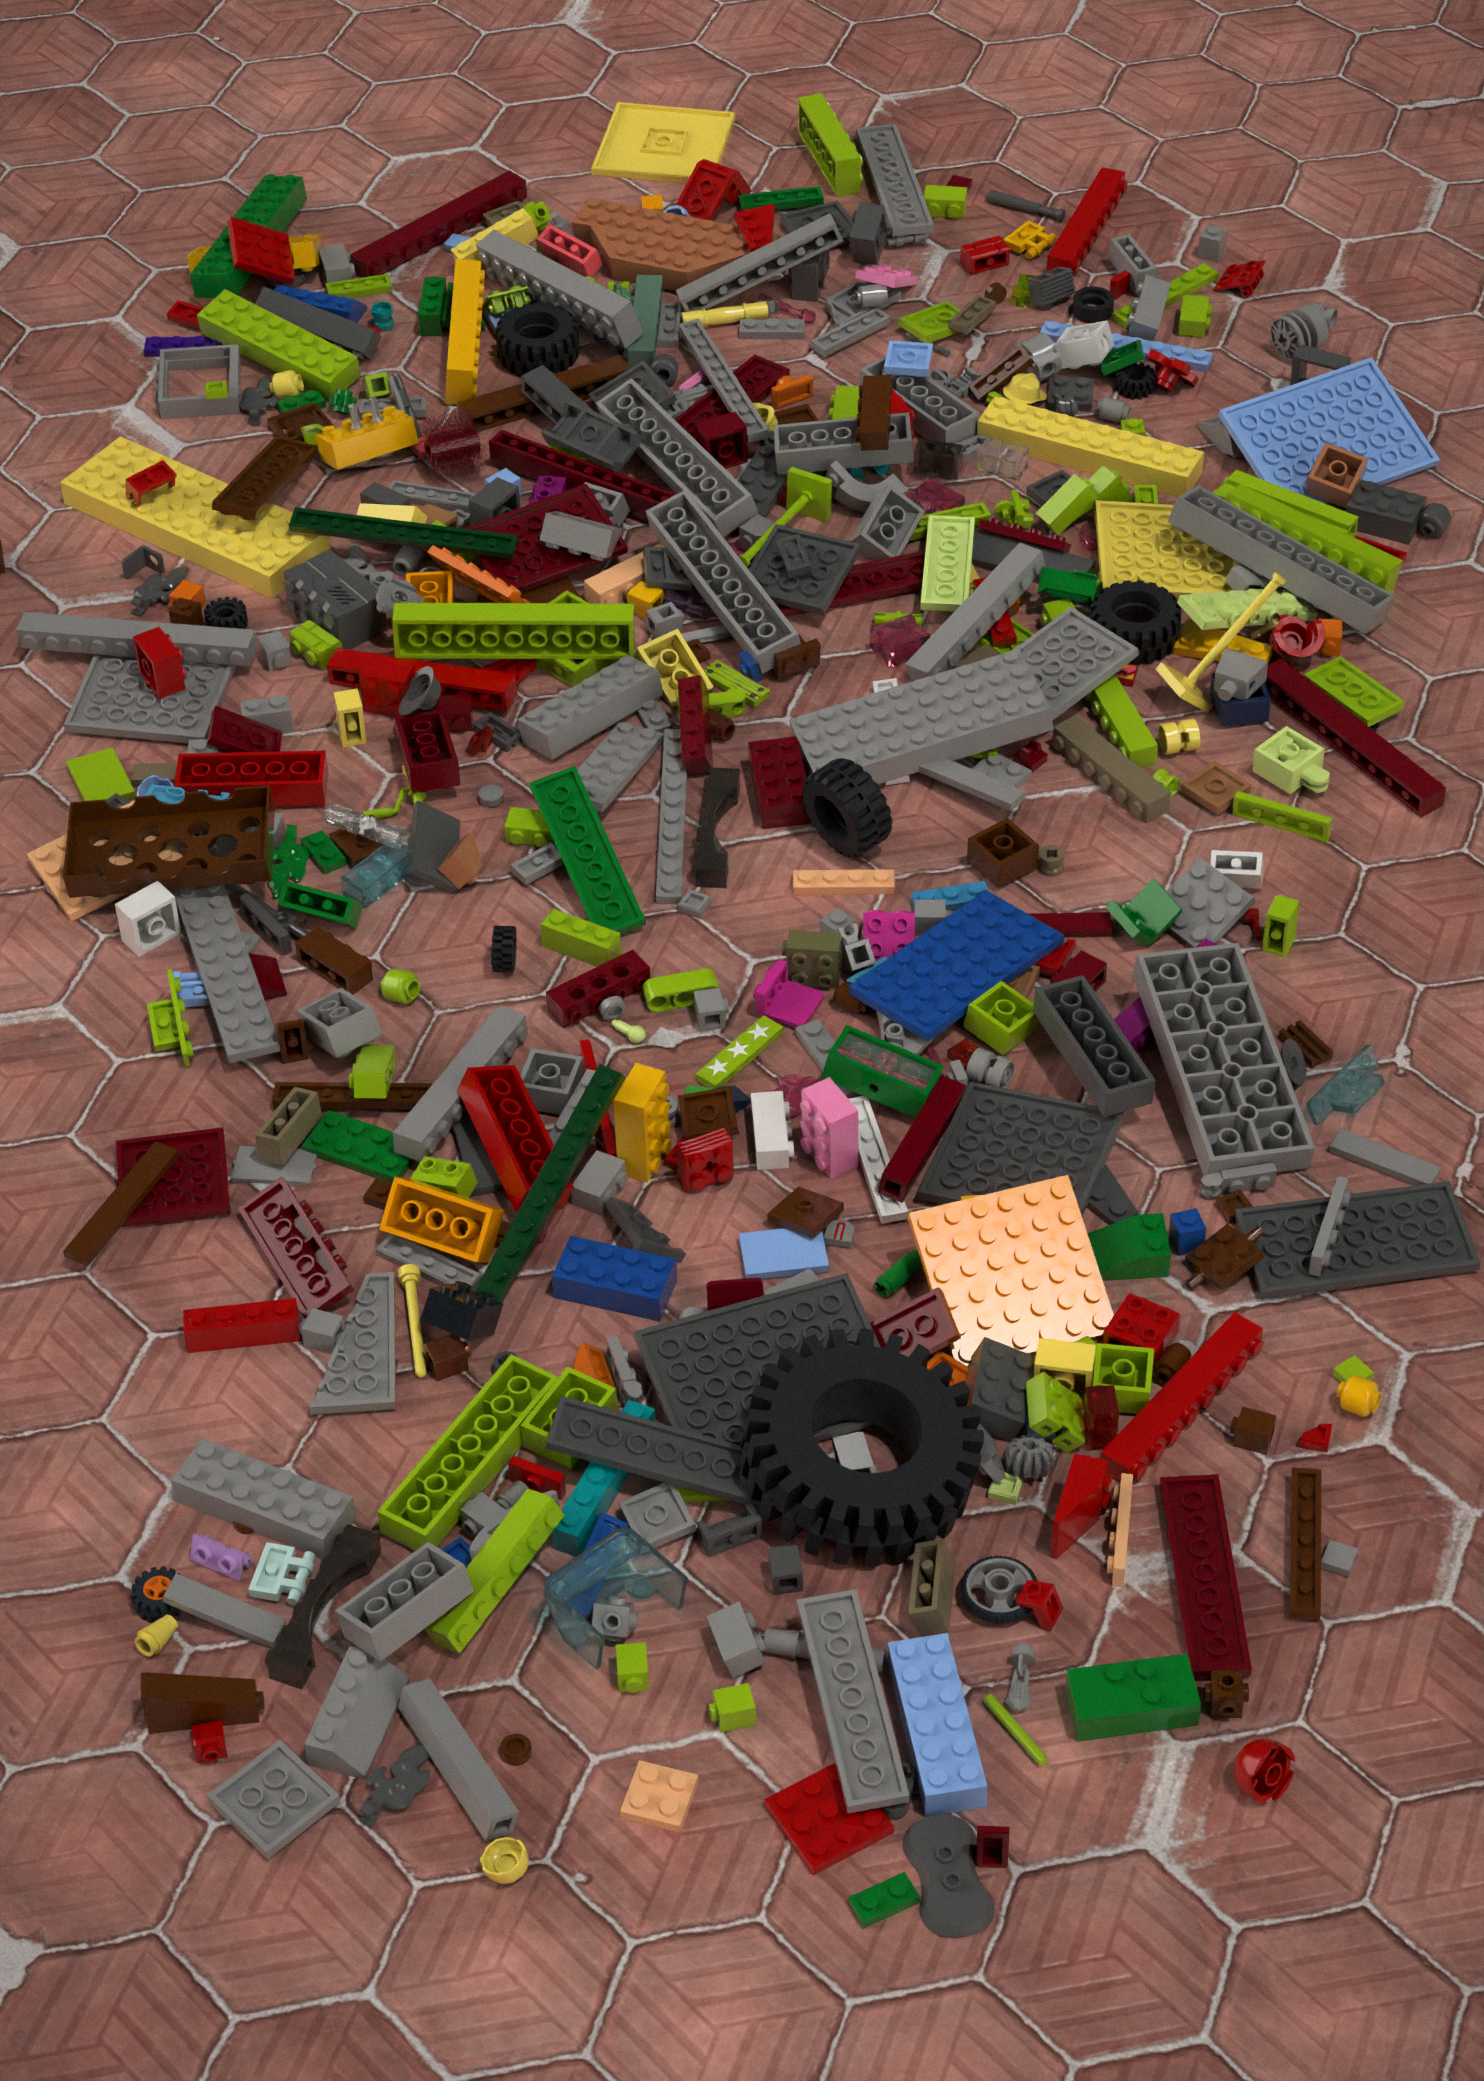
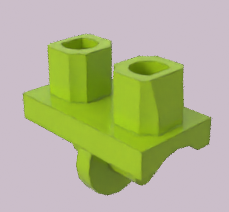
M1011 489L1010 500H1001L994 508L995 514L1000 519H1007L1008 527L1009 523L1023 526L1024 529H1030L1034 517L1033 514L1028 513L1029 500L1020 498L1018 491Z

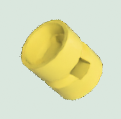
M1194 718L1181 720L1178 725L1175 722L1159 724L1158 739L1164 755L1179 753L1180 749L1186 752L1200 748V732Z

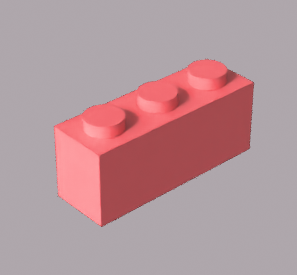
M551 224L537 237V242L543 255L549 258L556 257L560 264L584 277H593L603 265L596 248Z

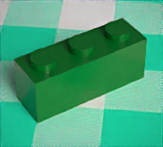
M432 276L424 278L418 312L420 336H442V319L447 295L446 277Z
M284 881L277 904L295 913L355 929L363 909V904L355 899L289 881Z

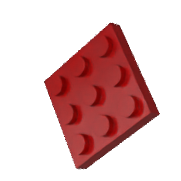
M230 217L227 224L233 266L292 285L295 281L288 234L266 228L262 225L253 224L243 219Z
M836 1763L764 1799L765 1808L813 1876L894 1833V1825L881 1807L853 1813L847 1812Z

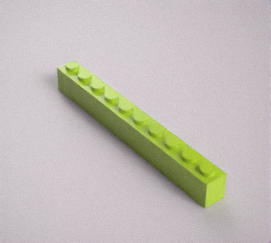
M1070 598L1043 603L1042 614H1040L1042 627L1049 624L1070 607L1076 610ZM1116 674L1084 696V699L1090 702L1093 714L1100 719L1103 731H1107L1113 746L1140 768L1157 764L1158 744Z

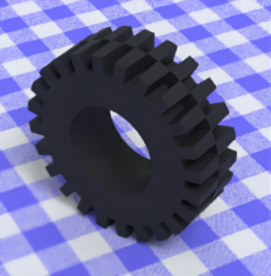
M836 1329L830 1331L825 1348L816 1334L803 1339L799 1354L789 1346L780 1353L777 1367L769 1363L765 1368L760 1385L756 1384L752 1394L741 1441L743 1452L740 1469L741 1474L748 1475L746 1491L750 1500L762 1497L759 1514L763 1520L768 1523L782 1515L779 1535L790 1543L803 1530L808 1533L804 1549L806 1553L817 1557L824 1542L835 1544L833 1562L847 1565L852 1549L857 1548L862 1551L864 1566L873 1567L878 1566L884 1547L887 1548L893 1563H900L907 1560L912 1544L915 1546V1543L933 1541L937 1534L944 1539L952 1531L956 1517L961 1518L975 1481L982 1457L980 1452L984 1443V1431L977 1430L981 1418L978 1406H967L971 1391L966 1383L962 1381L949 1386L953 1368L944 1360L929 1371L927 1363L930 1350L918 1344L911 1355L907 1357L900 1354L903 1337L890 1333L884 1349L874 1347V1330L860 1329L855 1345L848 1344L844 1329ZM857 1420L868 1422L894 1436L904 1448L909 1461L896 1469L886 1472L866 1473L855 1471L832 1460L820 1448L813 1433L821 1427L837 1421Z

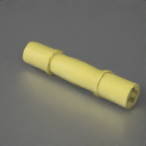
M766 301L748 304L742 303L740 306H727L710 310L703 308L697 311L682 312L681 323L699 319L702 325L707 328L709 325L739 322L740 319H767L769 316Z

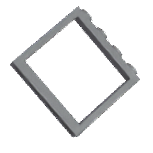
M239 344L160 349V359L156 360L157 384H155L156 397L154 399L155 410L160 411L161 419L240 414L241 358ZM229 367L228 398L206 400V396L168 398L169 371Z

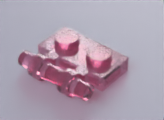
M931 478L917 487L915 494L912 492L906 494V497L926 510L927 514L961 507L965 504V497Z

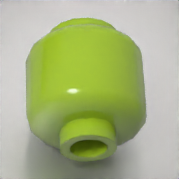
M391 969L381 981L382 994L390 1002L409 1004L418 996L420 982L411 971Z

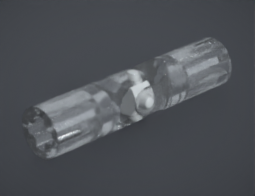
M331 803L325 809L324 820L326 824L361 835L364 838L400 851H405L411 844L412 834L410 830L364 815L336 803Z

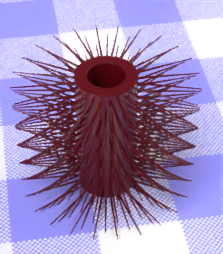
M460 410L453 417L451 416L448 421L446 418L451 415L449 413L446 417L444 416L447 423H444L443 428L441 427L444 418L441 419L439 428L438 425H435L434 430L431 427L429 430V426H426L425 431H422L423 435L425 434V442H423L425 452L423 453H426L430 467L433 465L432 477L435 469L437 474L438 471L439 474L441 471L440 478H443L442 472L443 475H447L443 480L445 481L449 478L446 472L452 470L453 467V474L456 469L458 471V468H461L462 463H464L461 469L462 474L464 471L466 472V463L467 467H470L471 464L472 471L478 469L479 462L482 459L481 454H479L482 450V444L480 443L477 429L475 430L474 423L472 426L473 413L471 422V415L468 414V421V411L458 417V414L462 412ZM470 468V471H469V472H467L466 474L463 475L464 477H465V475H468V473L472 472V471H471V468ZM454 472V474L456 473V476L453 477L452 480L461 475V473H458L457 475V472Z

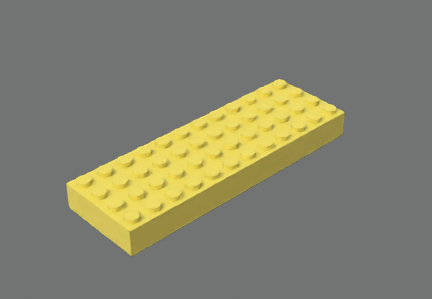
M121 436L60 482L64 504L272 599L284 589V571L331 549L329 536L290 531L289 523L293 512L272 503L256 520H244L241 516L223 515L219 511L212 510V501L228 486L227 483ZM164 460L177 474L175 486L169 488L168 482L143 495L142 502L135 505V497L131 500L126 497V478Z

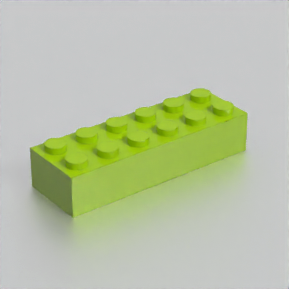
M822 93L798 97V133L836 197L860 193V184H863V176L860 172V166H863L862 155L858 154L855 144L850 141L848 132L844 131L841 121L837 120L836 113L831 110L829 101L825 100Z

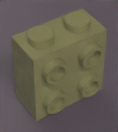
M789 930L788 940H783L782 956H787V959L783 960L788 962V980L809 987L836 988L839 985L841 976V933Z

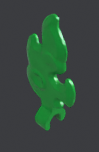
M287 824L285 841L277 844L278 850L273 849L272 862L275 860L282 862L272 867L271 881H268L273 891L272 897L274 899L280 897L284 881L294 878L295 882H299L306 872V861L309 858V851L304 846L296 844L297 825Z

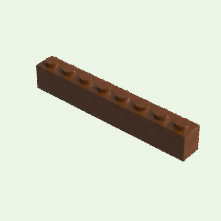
M618 355L559 372L555 376L563 384L567 385L577 397L585 401L590 399L589 393L630 368L623 358ZM521 384L458 402V411L462 410L459 416L468 411L467 418L469 421L468 414H470L471 422L473 413L472 426L474 423L475 430L477 429V432L543 413L521 392Z

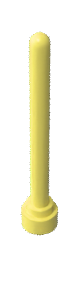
M406 1264L398 1269V1279L406 1291L415 1375L423 1378L426 1375V1364L416 1288L421 1281L420 1268L414 1264Z

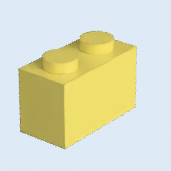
M358 688L334 692L337 724L343 748L367 744L363 708Z

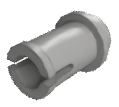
M515 1481L503 1495H498L495 1498V1502L507 1510L517 1503L528 1487L521 1481Z

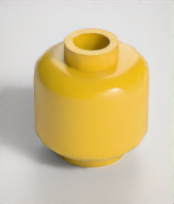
M1352 1375L1346 1382L1341 1381L1336 1397L1340 1398V1406L1343 1410L1366 1417L1371 1412L1375 1413L1377 1411L1382 1392L1379 1391L1376 1382Z

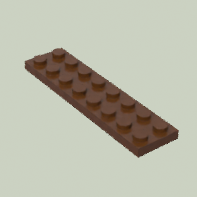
M275 436L212 501V510L219 511L223 515L241 516L244 520H256L318 454V445Z

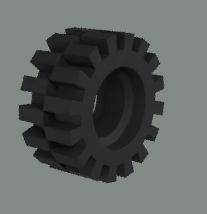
M1136 362L1116 371L1115 390L1118 391L1119 395L1123 394L1124 398L1128 396L1132 400H1134V397H1137L1138 400L1142 399V396L1147 398L1155 390L1156 372H1154V368L1150 369V365L1144 366L1142 362H1140V365Z
M219 597L217 602L212 600L210 601L211 605H206V609H204L206 626L247 628L245 603L243 604L242 600L237 601L235 597L232 600L229 597H225V600H222Z
M494 926L491 945L493 972L514 973L517 950V931L515 926Z

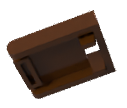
M309 403L267 418L268 428L275 436L304 442L301 427L311 424H320L323 427L333 425L321 409L317 408L315 403Z

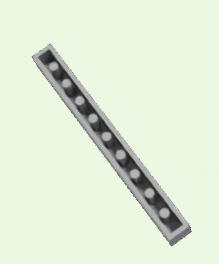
M24 612L17 627L20 648L136 657L133 636L156 627H160L165 634H169L173 645L181 649L184 657L182 661L251 666L257 649L255 631L249 629Z

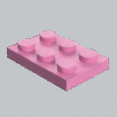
M883 263L857 269L855 275L857 279L892 288L916 285L918 276L911 274V270L903 268L894 270L891 265Z

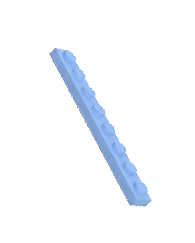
M1045 321L1039 333L1044 332L1056 343L1066 328L1076 325ZM1111 333L1114 346L1110 351L1136 340H1141L1145 361H1149L1147 355L1150 349L1160 352L1168 358H1177L1188 363L1192 370L1207 372L1213 361V353L1204 350Z

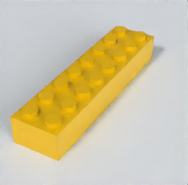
M455 259L445 404L458 405L460 401L476 397L477 384L474 383H477L485 278V270H481V261Z

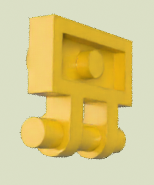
M1028 220L1003 240L1013 252L1020 254L1026 250L1025 256L1030 260L1041 255L1042 250L1050 248L1057 239V236L1054 233L1045 234V227Z

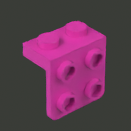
M881 910L863 912V939L868 938L875 961L880 960L884 956L887 958L891 957L915 940V913H909L906 910L894 911V913H884Z
M778 959L772 968H768L762 983L757 984L755 987L753 998L756 1003L757 1015H764L772 1020L796 1028L809 1022L823 1001L824 994L819 990L789 981L788 962Z

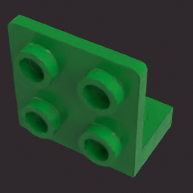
M1152 879L1128 905L1125 902L1119 904L1112 899L1106 906L1129 935L1148 948L1183 912V909L1155 879Z

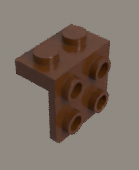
M799 635L801 644L775 653L774 668L771 669V672L777 680L820 665L821 644L819 641L813 639L805 642Z

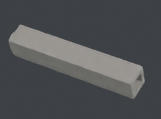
M431 1679L412 1682L403 1686L398 1704L399 1710L485 1841L513 1833L519 1814L518 1809Z

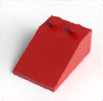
M1074 1453L1053 1520L1051 1558L1057 1559L1100 1520L1103 1509L1108 1510L1111 1500V1492L1108 1491H1110L1113 1474L1108 1473L1109 1461Z

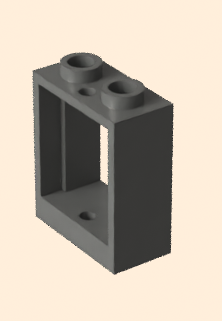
M1300 345L1293 356L1290 385L1308 380L1306 379L1308 363L1336 370L1350 365L1351 357Z

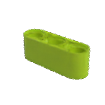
M705 968L648 979L642 988L648 1008L653 1012H663L694 1006V991L720 988L715 972L712 969Z

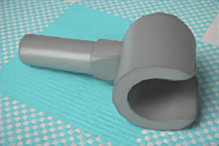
M755 299L754 303L762 302V300ZM778 300L766 301L768 313L779 312Z

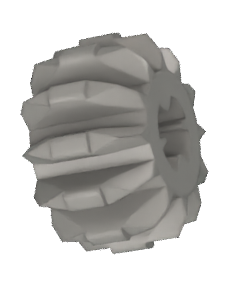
M1022 1435L1020 1439L1013 1438L1011 1443L1007 1444V1449H1005L1004 1459L1007 1471L1014 1473L1015 1477L1022 1476L1025 1479L1033 1478L1037 1480L1039 1476L1046 1477L1048 1472L1052 1471V1466L1054 1465L1052 1444L1045 1442L1043 1438L1036 1439L1034 1436L1025 1437Z

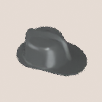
M425 666L421 668L411 679L408 690L399 705L398 712L401 716L411 714L416 709L425 711L435 706L442 688L438 680L434 678V670L431 667Z

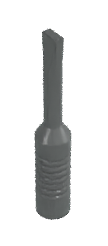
M908 331L906 332V339L912 342L924 343ZM933 344V349L947 356L950 354V351Z

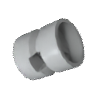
M977 1048L969 1060L966 1075L968 1080L975 1083L983 1084L986 1082V1085L1007 1088L1014 1074L1015 1062L1003 1056L995 1058L993 1052Z

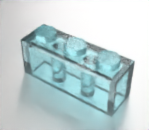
M394 837L341 877L343 896L357 900L363 904V908H367L370 904L377 901L388 890L410 875L411 847Z

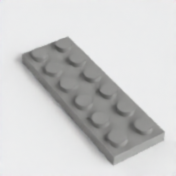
M619 722L577 769L595 810L603 812L664 742V733L656 732L650 728L637 727L627 722Z

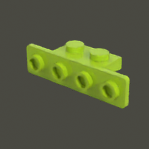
M167 969L172 998L147 1003L155 1051L181 1047L185 1067L191 1066L189 1057L194 1056L191 1040L186 1041L185 1035H189L190 1032L187 1019L182 1020L181 1014L186 1013L183 998L178 999L177 993L182 992L180 978H174L172 969Z

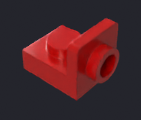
M1028 1580L1016 1599L1018 1606L1033 1608L1040 1629L1052 1630L1064 1609L1055 1585L1051 1583Z
M222 1720L192 1726L193 1746L197 1763L214 1762L228 1757Z

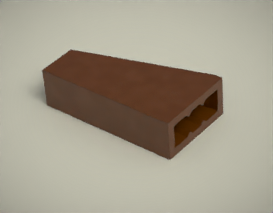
M141 1673V1702L149 1734L191 1730L193 1725L222 1720L223 1726L260 1722L259 1710L265 1709L264 1693L257 1690L255 1679Z

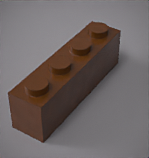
M891 375L864 376L863 385H859L857 427L860 428H856V442H860L861 451L889 450L892 405Z

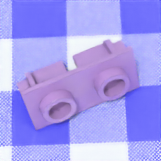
M193 1534L191 1561L241 1581L243 1568H248L252 1563V1557L249 1556L248 1552H242L233 1547L227 1548L226 1544L212 1539L209 1535L203 1537Z

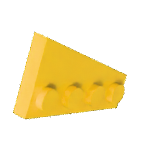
M1186 619L1179 639L1173 647V655L1203 659L1227 631L1221 629L1202 630L1193 620ZM1236 635L1226 647L1268 662L1272 656V646ZM1223 651L1214 661H1220Z

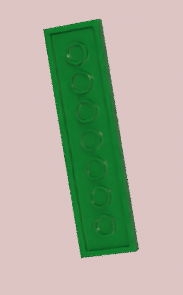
M576 766L530 782V790L589 922L617 931L620 935L646 925L643 913Z

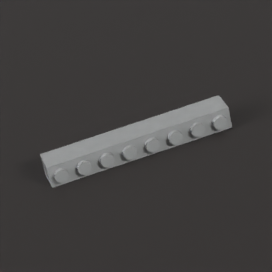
M829 213L677 289L676 292L685 312L702 310L703 308L707 310L843 242V239Z
M1019 543L905 663L910 681L945 672L956 666L961 658L972 649L976 642L987 633L990 627L1001 618L1005 611L1041 575L1042 568L1046 567L1042 550Z
M497 1006L394 1130L393 1143L395 1153L421 1162L424 1156H428L435 1151L439 1141L448 1135L452 1125L461 1119L466 1109L457 1088L467 1068L502 1066L505 1060L513 1055L518 1044L527 1037L526 1015Z

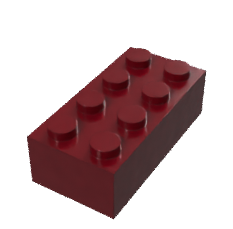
M443 710L394 717L397 744L412 793H424L434 789H449L453 786H460L458 758Z
M797 736L748 742L749 768L762 828L769 829L812 824L811 818L805 811L806 806L802 801L804 796L802 788L806 775Z

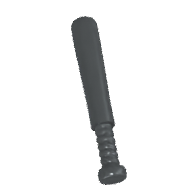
M990 190L987 193V201L990 203L1038 215L1043 214L1055 217L1060 222L1065 218L1066 211L1064 209L1048 208L1042 206V204L995 190Z

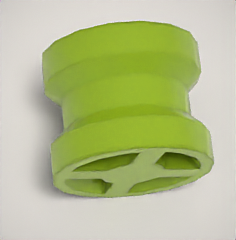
M1163 768L1156 771L1152 776L1154 780L1171 793L1170 798L1177 793L1180 787V778L1174 775L1170 776L1169 772Z

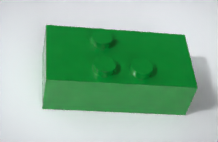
M1187 1653L1066 1669L1065 1693L1077 1742L1199 1725L1201 1702Z

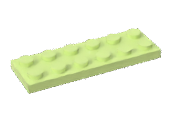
M929 515L920 610L955 612L969 597L975 517Z

